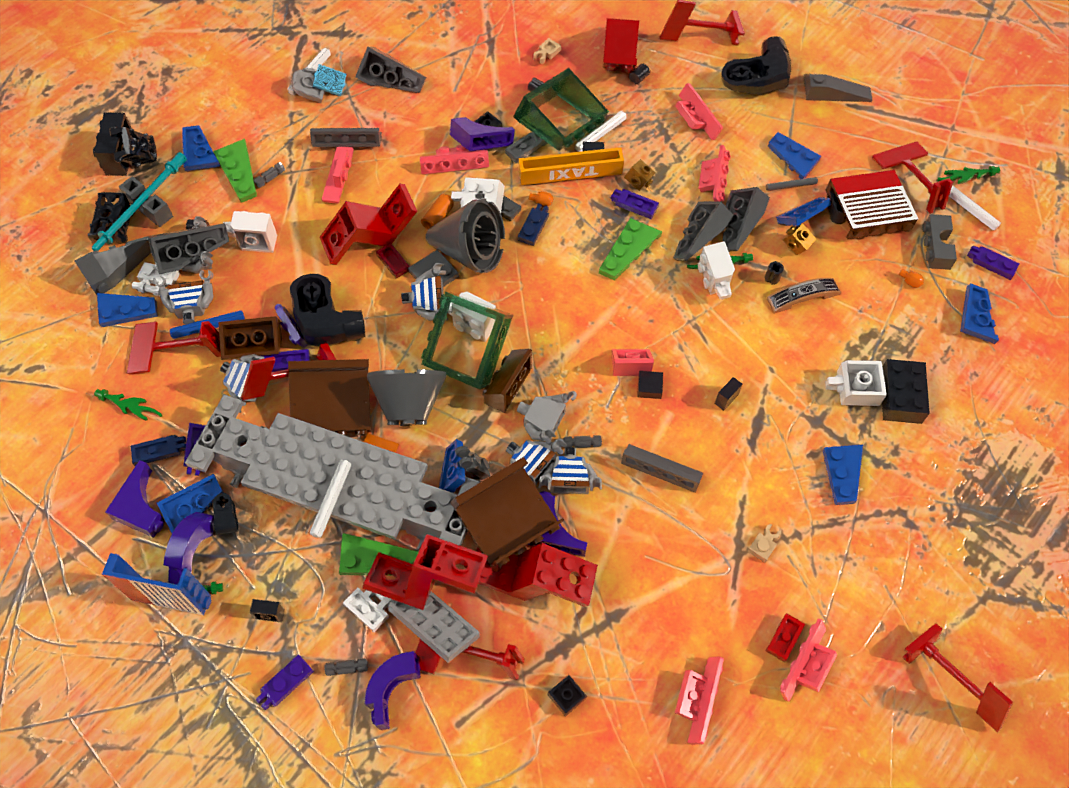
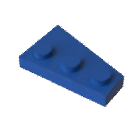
M200 126L182 127L183 154L187 158V161L184 162L185 171L219 167V162Z
M779 132L775 134L768 144V147L781 160L786 161L790 170L795 171L799 175V179H805L821 158V155Z
M818 197L777 216V222L786 226H798L830 206V198Z
M971 283L966 287L960 332L996 344L999 339L998 335H995L994 332L996 325L995 321L991 318L990 310L992 307L987 289Z
M97 293L98 319L101 327L158 317L157 303L154 297Z
M458 439L454 440L446 448L439 483L440 489L454 493L465 482V469L459 464L462 458L455 453L456 448L463 446V442Z
M863 445L824 447L822 450L835 505L855 504L857 501Z
M212 474L157 502V505L171 533H173L177 525L185 517L195 512L204 513L213 504L214 497L224 492L215 475Z

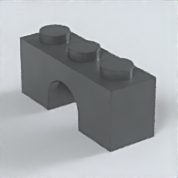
M133 176L118 186L121 193H125L131 205L146 190L144 185ZM156 194L150 196L137 209L159 227L173 217L168 204Z
M930 214L922 226V230L925 232L924 246L927 248L926 261H928L929 268L951 270L957 260L955 245L946 244L942 240L947 241L953 231L952 218L949 215Z

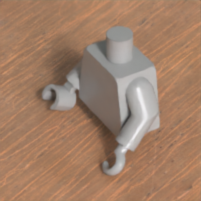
M571 391L568 395L563 393L552 396H537L531 405L520 402L517 412L525 415L524 427L533 440L545 441L547 444L551 443L552 438L556 437L555 432L565 415V403L570 399L572 401L575 400L577 397L576 392Z

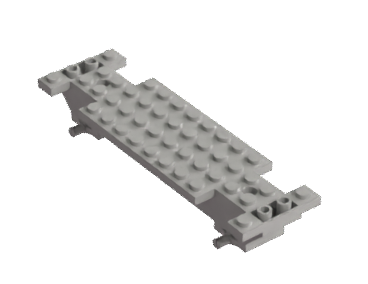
M223 395L185 461L188 467L206 472L212 460H214L223 469L232 471L235 474L230 483L231 486L238 488L241 482L242 486L318 512L340 460H347L351 463V468L330 517L394 540L400 528L404 529L408 534L420 539L416 549L418 552L426 534L461 546L468 530L450 502L458 495L480 483V481L465 477V482L462 484L458 495L422 483L421 481L428 468L427 463L280 413L277 414L270 429L264 426L259 427L236 419L243 406V402L227 395ZM429 507L436 508L433 512L426 511Z

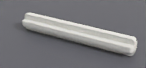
M323 48L306 68L317 71L318 65H322L331 55L330 50ZM291 84L287 88L288 92L292 95H295L296 92L294 91Z
M620 111L577 142L575 149L578 152H582L583 142H596L626 119V113Z
M952 185L950 198L990 229L996 230L1000 226V221Z
M340 460L310 530V535L313 537L321 538L351 468V463L347 460Z

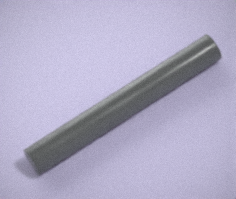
M813 177L766 184V190L818 184V178Z

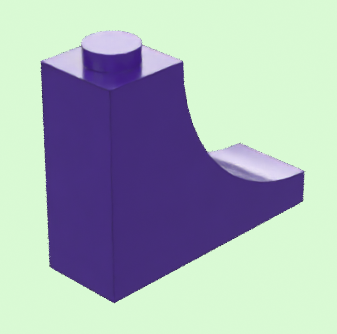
M466 117L451 119L450 136L468 151L512 145L514 142L515 129L512 127L486 126L473 122Z
M139 460L105 513L112 520L154 538L163 528L165 520L158 512L151 509L148 504L146 488L152 470L147 463Z
M540 492L558 521L555 512V496L549 492ZM559 524L560 529L551 535L549 532H546L542 535L544 539L534 545L544 543L569 554L585 557L587 542L570 535L561 524Z

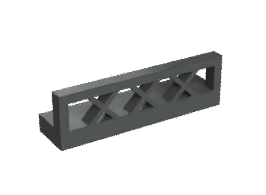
M311 128L310 136L312 147H380L382 132H379V128Z
M631 444L624 450L621 464L695 493L703 475V472Z

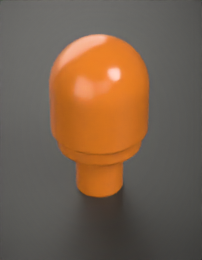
M541 191L537 194L530 193L529 200L536 201V204H542V206H550L553 203V196L548 192Z
M902 268L898 274L905 278L906 284L914 288H919L924 284V277L916 271L911 270L908 272Z

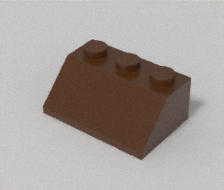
M276 316L218 322L221 360L238 359L252 354L257 356L280 354L282 334L280 320Z
M529 348L512 350L508 356L506 355L503 358L502 367L499 371H495L492 377L493 381L483 391L484 404L503 413L506 412L532 369V350Z

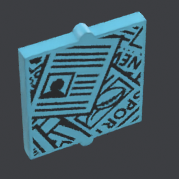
M319 64L317 72L314 73L313 87L341 97L342 90L346 85L344 83L346 74Z

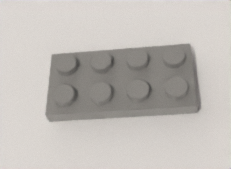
M432 591L424 610L396 600L388 605V610L448 663L480 636V632Z

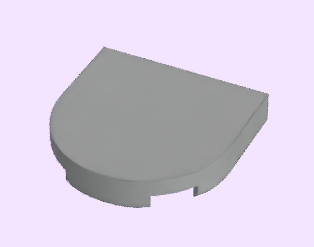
M310 68L295 71L291 80L294 91L304 98L321 103L324 90L313 87L314 73L317 71Z

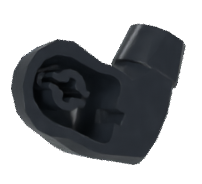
M779 36L769 37L762 43L761 56L748 59H734L727 62L722 68L721 73L724 86L732 91L763 95L774 90L787 88L791 75V59L786 43Z
M306 274L292 282L290 294L293 314L307 345L320 346V344L328 343L329 346L344 341H357L366 337L362 310L336 311L331 298V282L327 277L320 274Z

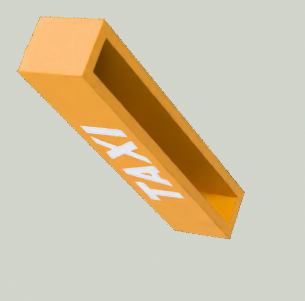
M619 147L519 158L521 185L619 175L623 174L624 157L622 149Z

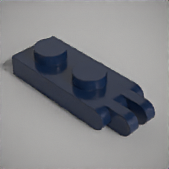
M542 204L532 208L518 235V241L531 246L535 245L549 217V213H547L548 206H544L542 211Z
M171 435L131 445L132 463L136 466L139 460L151 463L178 456L180 451H184L186 448V437Z

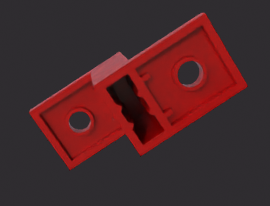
M607 18L603 67L606 68V71H615L618 68L622 69V72H631L636 68L640 20Z
M399 183L381 208L345 201L320 235V240L330 264L337 265L354 241L386 246L395 241L417 213L416 206L405 184Z
M426 534L414 564L378 552L362 589L424 610L436 580L475 593L488 555ZM455 565H463L466 569H458ZM393 575L396 579L389 580L385 576Z
M541 543L518 556L513 553L508 557L510 561L499 567L497 572L493 571L486 561L478 583L523 601L550 593L587 607L590 604L598 565ZM570 573L576 576V584L571 583L569 579Z

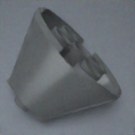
M405 369L369 372L367 379L386 417L387 425H399V422L400 426H412V424L427 425L428 417L446 379V372L417 369V372L405 373Z

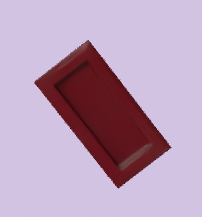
M391 243L376 251L378 258L396 279L409 272L408 268L410 265Z

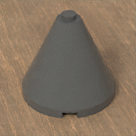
M485 198L470 201L429 228L426 233V240L429 245L478 273H487L494 270L499 264L504 250L500 249L501 239H505L501 213L493 202H488Z

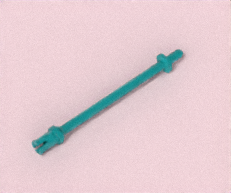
M178 152L171 161H168L165 164V170L106 232H98L99 239L92 246L93 251H99L105 243H113L111 237L170 174H176L181 165L187 161L184 154Z

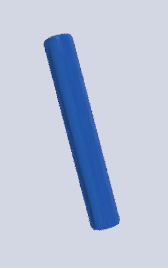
M242 310L170 328V335L173 339L200 332L201 322L209 321L214 328H218V322L243 320L245 316Z

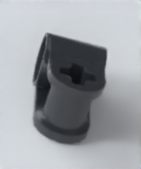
M828 191L826 198H830L831 205L828 206L830 219L835 224H842L846 220L836 194Z
M226 493L216 495L213 499L216 535L238 532L239 525L235 503Z

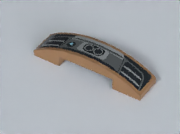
M817 278L779 290L768 296L767 301L775 314L789 310L792 305L822 296L824 299L841 295V291L834 278Z

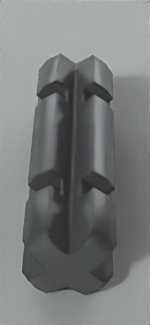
M278 162L274 165V168L271 167L262 173L261 177H256L254 179L256 186L261 188L265 185V182H270L278 176V173L284 172V165Z
M593 435V437L574 436V438L568 436L563 438L567 447L584 448L591 447V445L593 447H600L602 445L600 435Z
M364 658L357 661H339L337 664L330 662L325 664L324 671L327 676L335 675V673H338V675L356 673L357 670L365 672L368 670V661Z

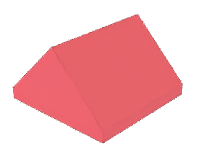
M612 349L613 376H638L639 371L652 372L654 359L650 349Z

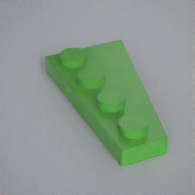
M245 138L213 151L240 202L243 203L257 197Z
M630 218L599 268V274L615 281L634 260L640 257L645 249H648L656 239L658 240L661 237L662 231Z
M343 533L339 574L368 575L378 552L414 564L418 551Z

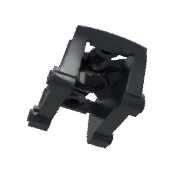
M127 127L109 128L110 136L123 139L125 149L113 154L114 162H126L134 167H139L142 164L157 161V151L153 135L149 136L147 133H139L134 131V129H127Z
M98 193L93 220L90 223L91 229L90 233H88L92 243L99 239V231L106 232V227L109 226V223L113 225L131 206L125 193ZM119 198V202L113 205L112 202ZM130 218L111 237L116 243H126L128 241L126 234Z

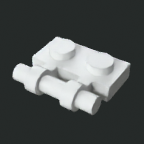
M144 262L137 275L140 282H133L132 288L142 293L150 292L160 297L159 287L150 285L154 284L153 279L156 278L159 285L163 282L161 278L163 276L166 279V288L167 285L176 283L180 273L179 271L159 274L155 264Z
M357 588L343 604L369 629L375 632L389 618V615L384 610L394 600L368 590L363 592ZM376 595L381 602L377 605L370 599L372 596Z

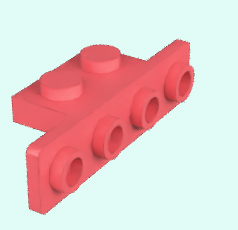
M686 83L679 94L682 101H678L675 107L690 128L704 129L711 140H715L723 129L722 125L691 84Z
M457 145L455 148L443 146L436 149V155L420 157L421 173L430 174L489 167L488 151H468L462 145Z
M720 145L718 158L702 161L698 187L700 192L714 190L713 200L721 201L722 203L725 201L726 177L729 173L728 162L731 159L730 152L726 150L724 145Z
M336 148L322 195L323 202L336 204L340 202L344 184L347 181L348 170L351 167L354 153L353 148Z
M818 618L816 623L810 627L809 637L806 642L802 643L797 660L792 662L787 679H784L781 683L780 692L785 701H790L798 684L819 692L837 657L836 651L819 645L826 631L822 619Z
M720 656L707 659L704 676L692 670H685L675 713L692 721L688 743L691 745H703L708 734L707 728L713 713L714 698L718 692V681L723 670L724 658Z

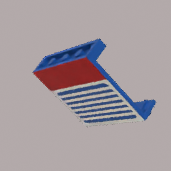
M110 553L102 572L105 578L132 601L204 615L206 609L211 604V595L187 568L183 569L179 583L175 585L142 578L120 555Z

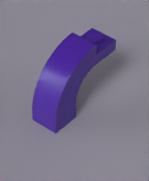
M195 512L185 517L177 525L169 539L164 556V566H169L168 583L178 585L184 568H187L192 573V561L196 548L204 539L213 536L214 515Z
M414 651L398 654L385 661L374 672L368 683L365 705L370 709H374L371 711L372 723L380 730L390 729L388 700L393 689L404 681L421 678L419 656Z

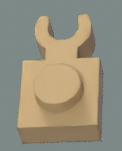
M548 38L539 46V51L534 53L533 59L540 58V64H543L547 57L552 59L561 51V45Z
M771 524L767 525L764 535L758 534L748 549V552L763 562L767 561L777 545L773 541L777 540L781 535L780 530L776 534L770 533Z

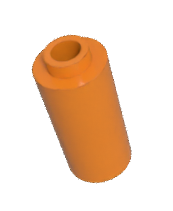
M440 194L423 216L421 224L427 230L443 220L453 208L454 201L451 199V196Z

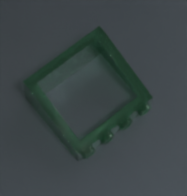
M567 68L526 94L513 117L560 151L564 147L566 149L569 148L575 140L579 141L586 132H592L596 125H602L606 121L605 117L609 111L572 70ZM555 96H559L591 120L567 137H564L538 107Z
M445 292L439 300V305L441 306L439 312L434 316V327L428 334V345L422 352L421 359L423 361L421 365L436 371L446 372L447 376L477 389H483L487 385L490 386L513 314L452 292ZM451 302L495 319L476 378L432 360Z

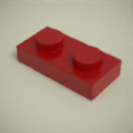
M786 613L772 637L766 652L786 662L805 623Z

